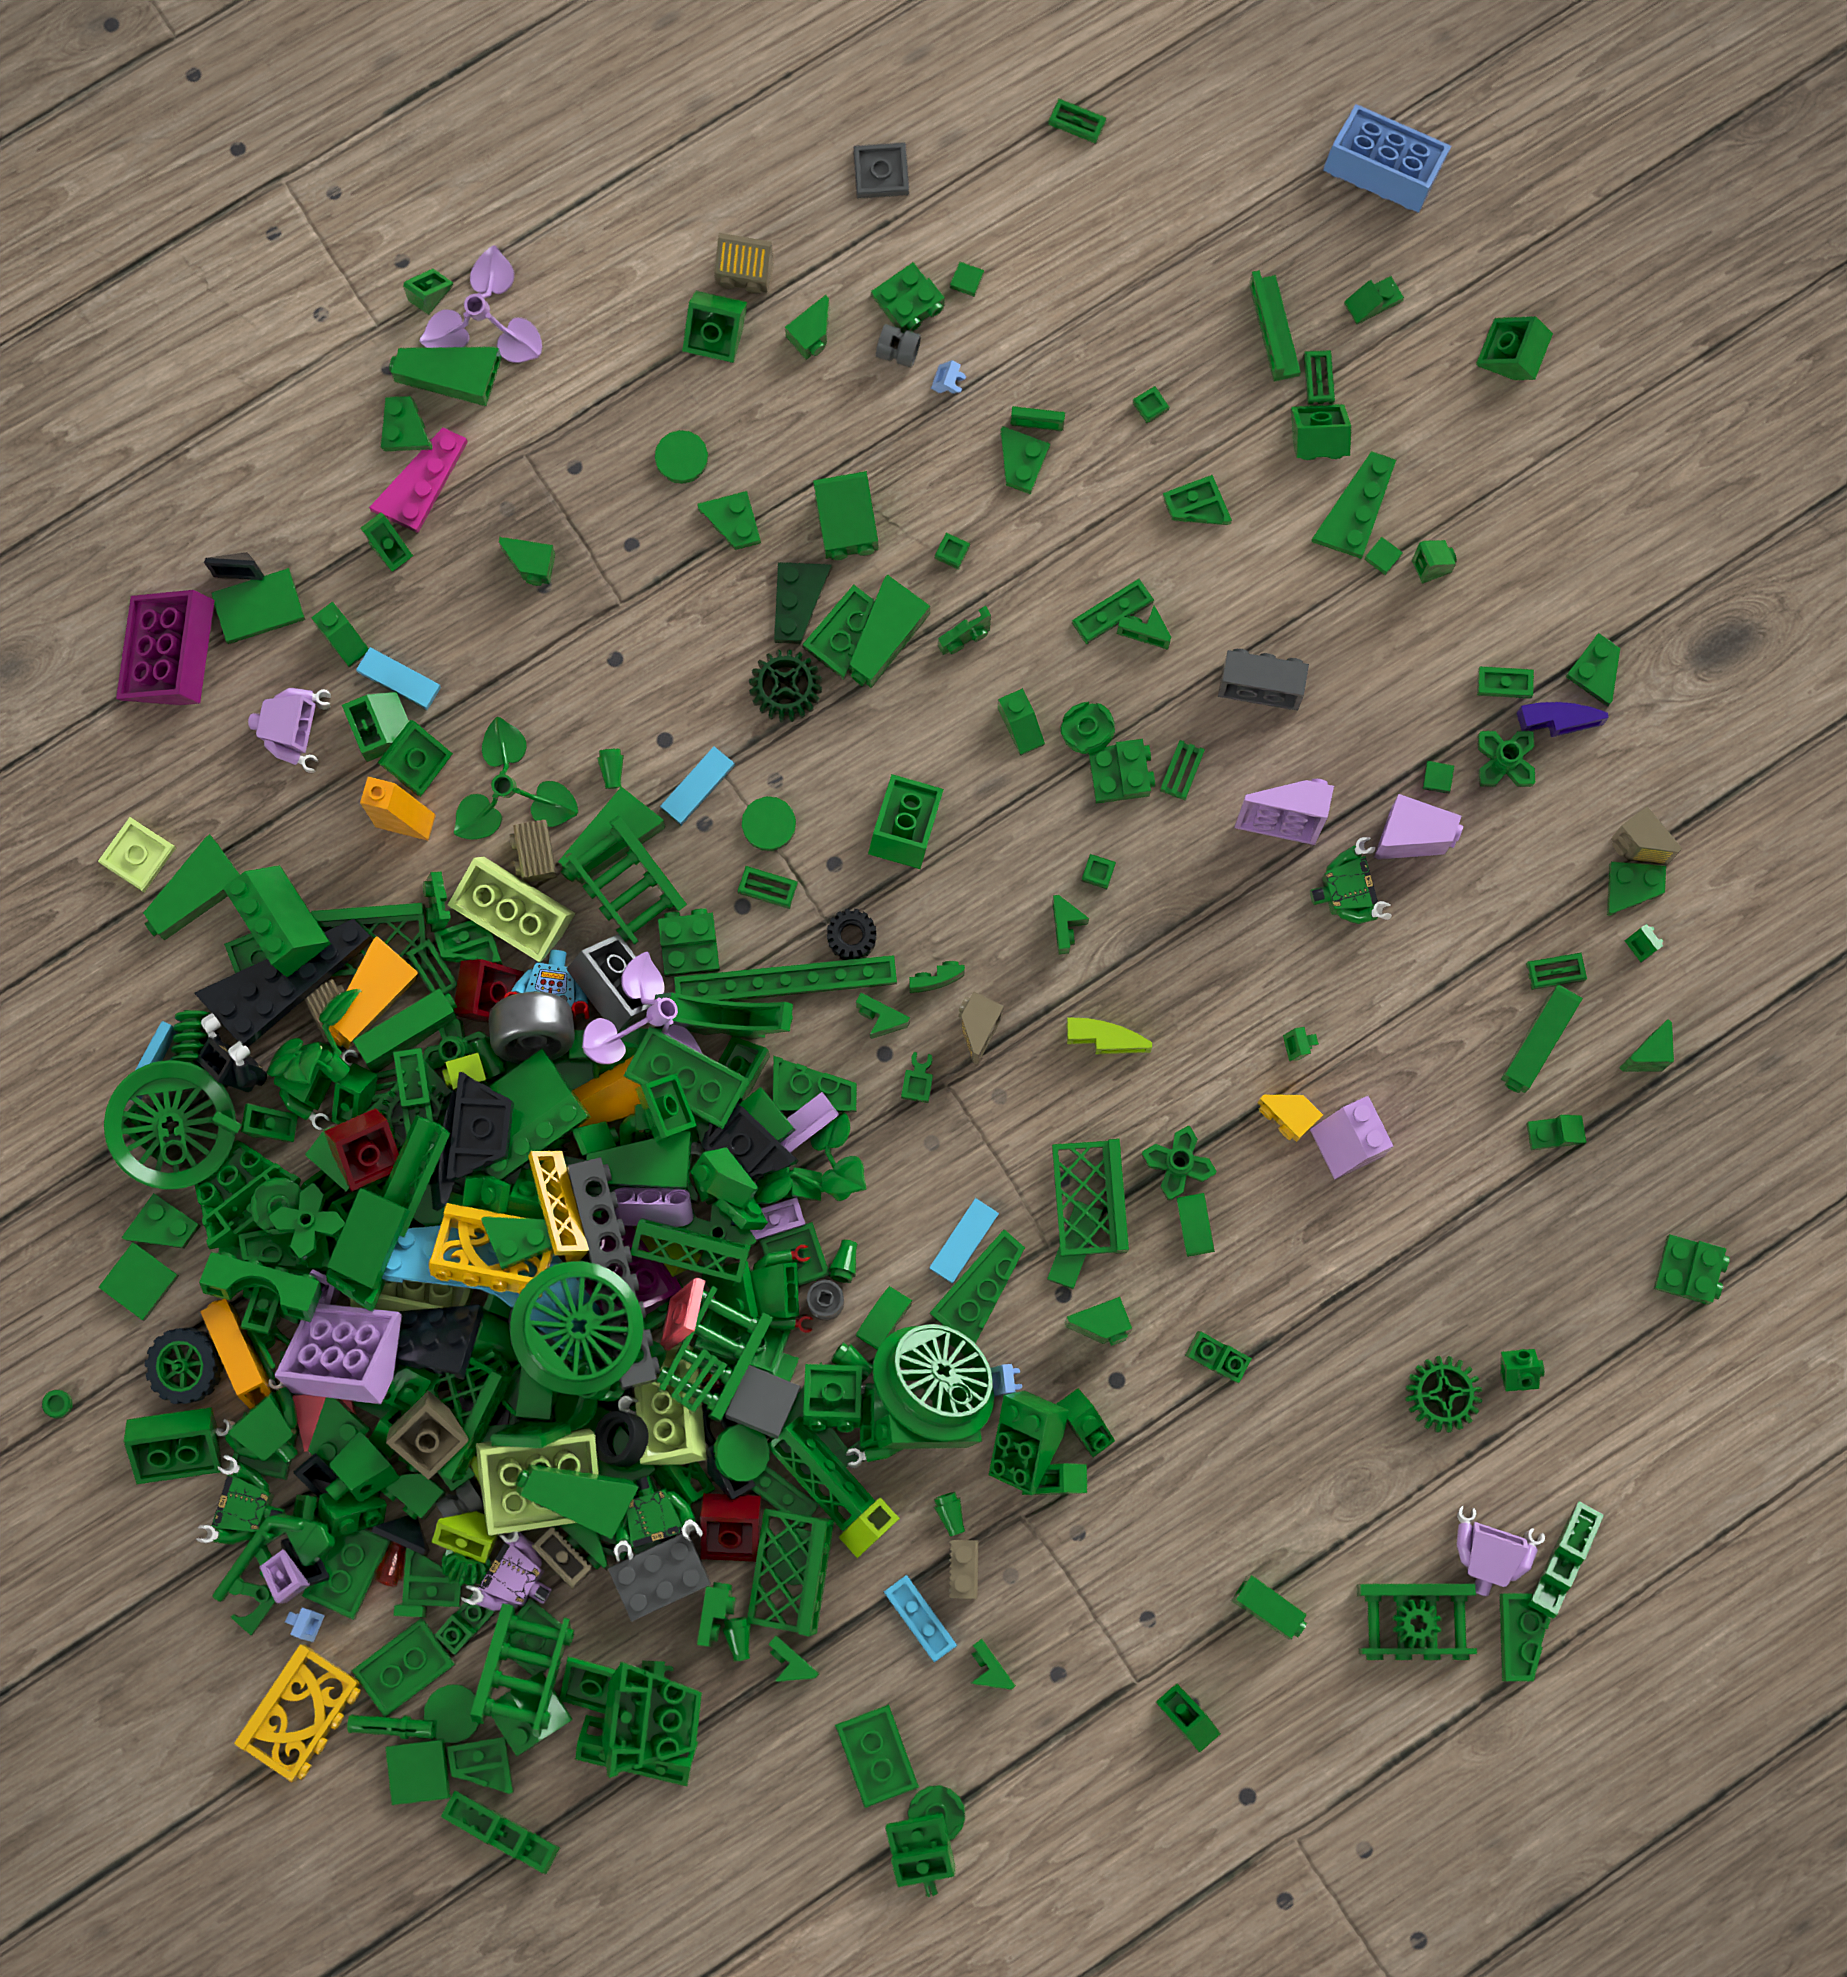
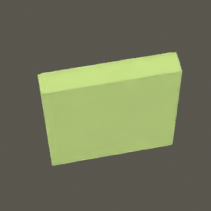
M129 817L98 862L145 893L176 847Z

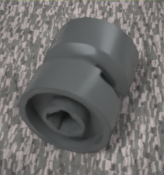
M885 324L878 340L875 356L887 361L896 359L897 364L912 368L920 347L921 335L910 331L901 333L900 328ZM895 342L899 343L897 349L893 348Z
M821 1280L810 1287L807 1293V1302L811 1313L816 1318L828 1321L840 1315L844 1308V1297L838 1284L830 1280Z
M471 1480L456 1488L455 1495L448 1494L436 1502L444 1518L474 1511L485 1514L482 1495Z

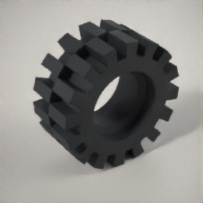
M848 908L843 913L841 911L836 913L835 918H831L830 924L827 926L828 945L835 955L840 956V959H861L864 955L868 956L871 953V949L875 947L877 938L876 926H874L872 918H869L868 914L864 911L861 913L859 909L855 908L854 911H850V908ZM855 925L861 929L863 936L857 944L849 945L842 940L841 932L846 926Z

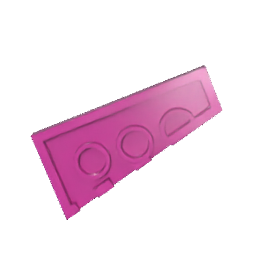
M443 427L430 440L433 445L432 449L419 452L369 507L372 512L376 514L382 512L387 519L419 533L468 443L465 437Z

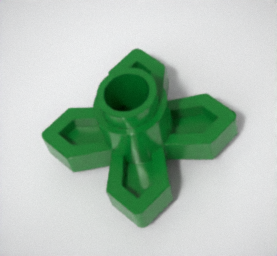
M1496 731L1479 732L1477 736L1478 750L1491 759L1479 769V785L1481 787H1496L1504 775L1507 774L1517 787H1532L1535 783V768L1526 762L1523 757L1534 748V733L1532 731H1517L1511 740L1504 741Z
M455 1018L439 1029L442 1037L439 1045L427 1047L423 1054V1060L433 1070L440 1069L446 1066L447 1061L475 1054L471 1043L486 1036L490 1042V1036L478 1031L465 1037L463 1021Z
M1190 1126L1175 1132L1172 1149L1154 1144L1143 1150L1141 1154L1149 1168L1166 1171L1160 1188L1169 1201L1183 1194L1186 1176L1199 1182H1204L1217 1173L1209 1158L1193 1155L1198 1138ZM1180 1159L1183 1161L1184 1166L1178 1167L1174 1164V1161Z
M314 1183L300 1192L299 1210L281 1206L269 1215L270 1221L280 1233L294 1232L290 1247L301 1261H305L316 1252L318 1240L323 1236L337 1237L345 1225V1222L337 1212H322L326 1197Z
M719 1200L712 1204L710 1222L693 1217L692 1222L688 1225L680 1226V1228L713 1236L716 1231L721 1230L723 1235L720 1238L751 1247L757 1243L750 1230L731 1226V1218L716 1206ZM703 1250L701 1260L706 1266L714 1260L708 1251ZM714 1253L717 1259L723 1256L721 1254ZM725 1259L720 1261L722 1266L725 1265ZM716 1264L710 1267L713 1269H718Z

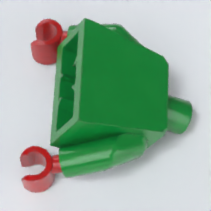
M806 1245L798 1246L795 1251L786 1249L767 1253L754 1264L753 1270L750 1271L758 1316L765 1313L773 1317L769 1325L772 1329L794 1330L795 1327H799L804 1333H809L813 1330L812 1328H803L801 1326V1322L804 1319L814 1320L811 1315L804 1314L799 1319H795L796 1316L800 1315L797 1262L792 1263V1260L796 1259L799 1262H806L810 1259V1257L801 1259L797 1255L799 1249L808 1248Z

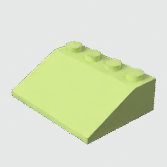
M590 1428L573 1431L571 1434L543 1448L491 1446V1442L476 1443L478 1472L488 1535L576 1523L520 1496L516 1491L518 1486L515 1483L521 1470H526L529 1464L599 1475L595 1434Z

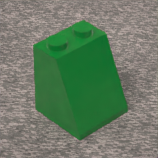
M867 471L813 480L815 503L826 559L843 560L848 555L858 554L866 556L874 553L875 550H879Z

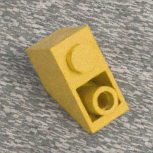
M1263 1095L1258 1101V1104L1261 1106L1259 1111L1268 1120L1273 1118L1280 1125L1279 1131L1288 1140L1293 1138L1296 1142L1323 1116L1304 1095Z

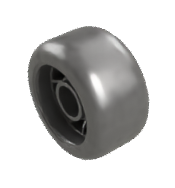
M547 992L514 994L497 1002L489 1014L492 1050L505 1061L521 1064L541 1049L545 1051L552 1061L566 1054L573 1046L575 1035L572 1009L568 1002L558 995Z

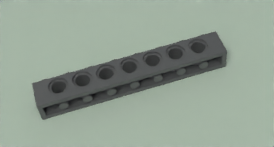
M600 1157L568 1165L567 1172L588 1245L590 1263L607 1269L611 1266L619 1267L622 1271L621 1278L635 1294V1291L639 1290L636 1274H630L628 1264L632 1263L629 1246H623L621 1236L625 1235L622 1219H616L614 1209L619 1208L615 1191H609L607 1181H611L612 1178L608 1164L603 1165ZM590 1184H597L600 1186L602 1193L597 1197H591L586 1193L585 1189ZM603 1211L608 1215L609 1220L605 1224H597L592 1218L593 1214ZM606 1238L613 1240L615 1249L611 1252H604L599 1246L601 1240ZM602 1285L598 1294L610 1296L612 1292ZM600 1301L602 1313L605 1315L608 1310L607 1305ZM640 1301L638 1303L641 1308L643 1318H646L644 1304L642 1301ZM614 1304L613 1312L622 1310L623 1308L617 1307ZM622 1315L607 1320L605 1325L620 1327L626 1321V1317ZM644 1326L640 1347L643 1360L639 1363H633L630 1369L619 1379L622 1390L656 1382V1374H660L657 1357L651 1358L649 1346H653L650 1329L644 1330ZM607 1332L609 1339L622 1346L624 1345L625 1334ZM611 1347L615 1360L620 1351Z

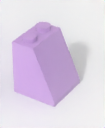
M1398 794L1390 809L1374 858L1392 859L1444 855L1449 847L1454 848L1456 841L1458 842L1463 829V826L1459 825L1461 815Z
M1369 1096L1344 1106L1310 1129L1334 1180L1384 1157L1393 1147Z

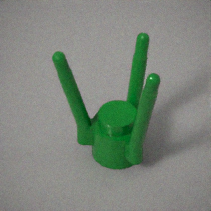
M277 1326L269 1335L248 1330L247 1336L257 1351L269 1380H274L278 1385L272 1371L275 1368V1364L268 1349L275 1344V1337L287 1346H289L291 1340L282 1334Z

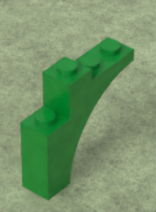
M673 992L655 994L654 999L670 998L673 1000L678 1009L676 1017L672 1019L673 1024L702 1035L723 1033L746 1040L765 1038V1034L789 1032L793 1020V1004L788 1002H730L686 996Z

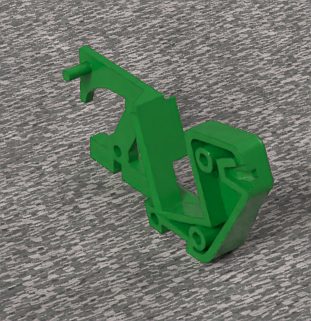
M286 1514L267 1517L214 1591L212 1597L219 1602L224 1601L229 1593L232 1595L241 1594L254 1597L260 1605L251 1614L242 1617L236 1614L231 1616L232 1620L252 1636L276 1601L268 1584L257 1585L244 1582L240 1578L254 1557H256L260 1566L272 1558L267 1545L284 1534H287L302 1565L310 1566L315 1564L335 1545L334 1537L328 1533L329 1526L325 1523ZM260 1571L259 1574L264 1578L262 1571Z

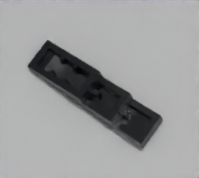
M453 1090L444 1097L437 1123L441 1124L450 1135L430 1178L432 1209L436 1211L446 1206L455 1182L447 1179L457 1093Z

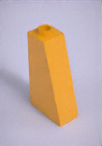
M368 777L360 803L374 826L379 829L428 841L436 817L435 813L397 784Z
M377 936L373 939L347 991L360 989L362 992L358 994L344 1016L335 1025L329 1027L336 1045L339 1047L343 1045L347 1050L354 1044L353 1040L363 1035L416 981L418 972Z
M634 1056L625 1060L623 1064L616 1065L612 1070L602 1073L598 1078L592 1079L573 1090L591 1115V1118L579 1127L628 1117L634 1113L635 1105L641 1104L635 1090L640 1085L623 1076Z
M226 1299L217 1300L210 1303L207 1308L200 1312L237 1396L251 1410L272 1391L275 1393V1391L268 1384L269 1378L247 1336L246 1330L241 1329L242 1322L235 1308Z

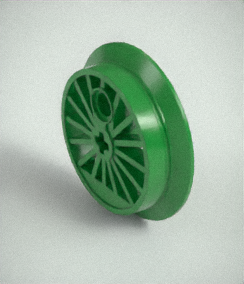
M175 1060L158 1061L144 1065L124 1078L109 1099L104 1116V1134L108 1149L117 1165L131 1178L144 1185L169 1190L195 1185L211 1176L223 1164L230 1153L235 1134L233 1135L219 1126L218 1134L188 1127L189 1125L211 1123L212 1117L188 1120V1118L213 1104L216 1111L236 1121L232 1100L224 1086L218 1083L205 1069L197 1065ZM194 1089L184 1104L178 1109L182 1091ZM201 1090L210 1098V1100L184 1114V1111ZM176 1091L173 1106L171 1107L169 1092ZM163 1093L165 1108L162 1107L155 1094ZM149 1095L159 1112H156L136 1096ZM131 1099L154 1116V1118L124 1111ZM122 1116L152 1123V1125L121 1129ZM169 1117L172 1118L173 1122H178V1127L174 1128V1133L172 1134L168 1133V1129L162 1128V1124L166 1123ZM153 1130L152 1133L126 1147L123 1134ZM186 1133L215 1139L212 1150L209 1151ZM157 1137L139 1161L131 1155L130 1151ZM186 1141L206 1155V1158L199 1164H196L187 1149ZM160 1143V1153L156 1168L152 1170L143 1164ZM171 1145H177L182 1150V1156L177 1161H171L166 1157V1149ZM187 1158L192 1168L179 1172V1164ZM163 1161L173 1166L174 1173L160 1172Z
M581 1261L565 1262L540 1272L523 1288L511 1314V1342L519 1363L539 1384L563 1394H590L614 1384L633 1365L642 1344L643 1316L635 1294L617 1274L594 1263ZM579 1278L577 1308H575L567 1279ZM585 1279L597 1282L588 1302L583 1305ZM558 1282L561 1283L569 1310L550 1290V1286ZM602 1285L612 1292L610 1296L598 1294ZM544 1292L563 1315L537 1303L538 1297ZM617 1298L623 1309L613 1312V1300ZM600 1300L606 1303L608 1310L605 1315L599 1316L594 1313L592 1306L595 1301ZM535 1308L560 1322L530 1320L532 1309ZM622 1315L626 1317L627 1327L601 1325L604 1321ZM582 1319L586 1321V1324L582 1327L583 1334L579 1331L576 1333L572 1332L573 1320L576 1323ZM534 1327L558 1328L560 1330L541 1336ZM596 1331L626 1333L624 1345L622 1346ZM562 1336L551 1347L546 1342V1340ZM593 1338L620 1351L613 1362ZM564 1342H567L559 1357L554 1351ZM587 1343L605 1362L606 1368L596 1372ZM574 1345L571 1371L564 1363V1360L571 1346ZM580 1345L590 1372L589 1375L577 1376Z
M942 1325L910 1326L893 1332L879 1346L873 1362L875 1388L885 1408L904 1427L928 1439L951 1442L971 1437L986 1424L991 1416L994 1405L992 1373L982 1351L967 1336ZM951 1345L955 1349L947 1359L948 1346ZM959 1352H961L966 1357L954 1364H951ZM970 1364H972V1366L974 1367V1368H964V1367H966V1366H968V1365H970ZM905 1381H917L909 1386L905 1383ZM923 1388L925 1392L919 1399L913 1393ZM928 1396L932 1400V1407L924 1403Z

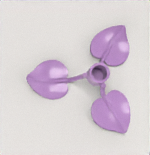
M495 245L488 248L478 258L472 268L470 282L472 288L479 293L471 294L465 299L464 308L466 312H464V322H462L461 316L453 310L446 309L437 312L429 320L420 338L422 345L427 348L465 347L469 342V334L464 327L469 324L470 317L477 321L487 318L504 332L497 341V347L504 359L513 363H521L536 359L541 355V337L531 322L523 318H514L510 321L508 327L505 328L490 314V307L484 300L490 297L492 292L495 294L506 292L514 281V271L511 264Z
M644 952L631 960L625 967L621 977L623 990L629 998L640 999L642 1004L652 1005L647 1010L646 1018L618 1034L616 1027L609 1020L603 1018L595 1019L586 1026L583 1034L582 1048L585 1054L591 1060L600 1064H612L619 1061L626 1052L625 1045L620 1038L648 1022L654 1026L664 1025L662 1033L702 1054L691 1033L686 1028L673 1024L672 1019L676 1017L678 1012L675 1002L670 998H657L654 1000L655 994H662L664 992V982L648 952Z

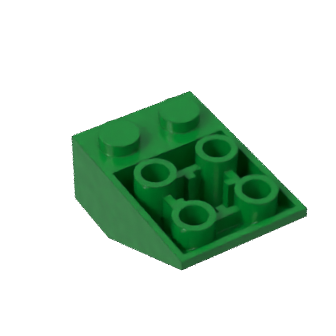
M1027 1391L1004 1395L988 1475L1023 1492L1034 1495L1064 1436L1069 1410Z

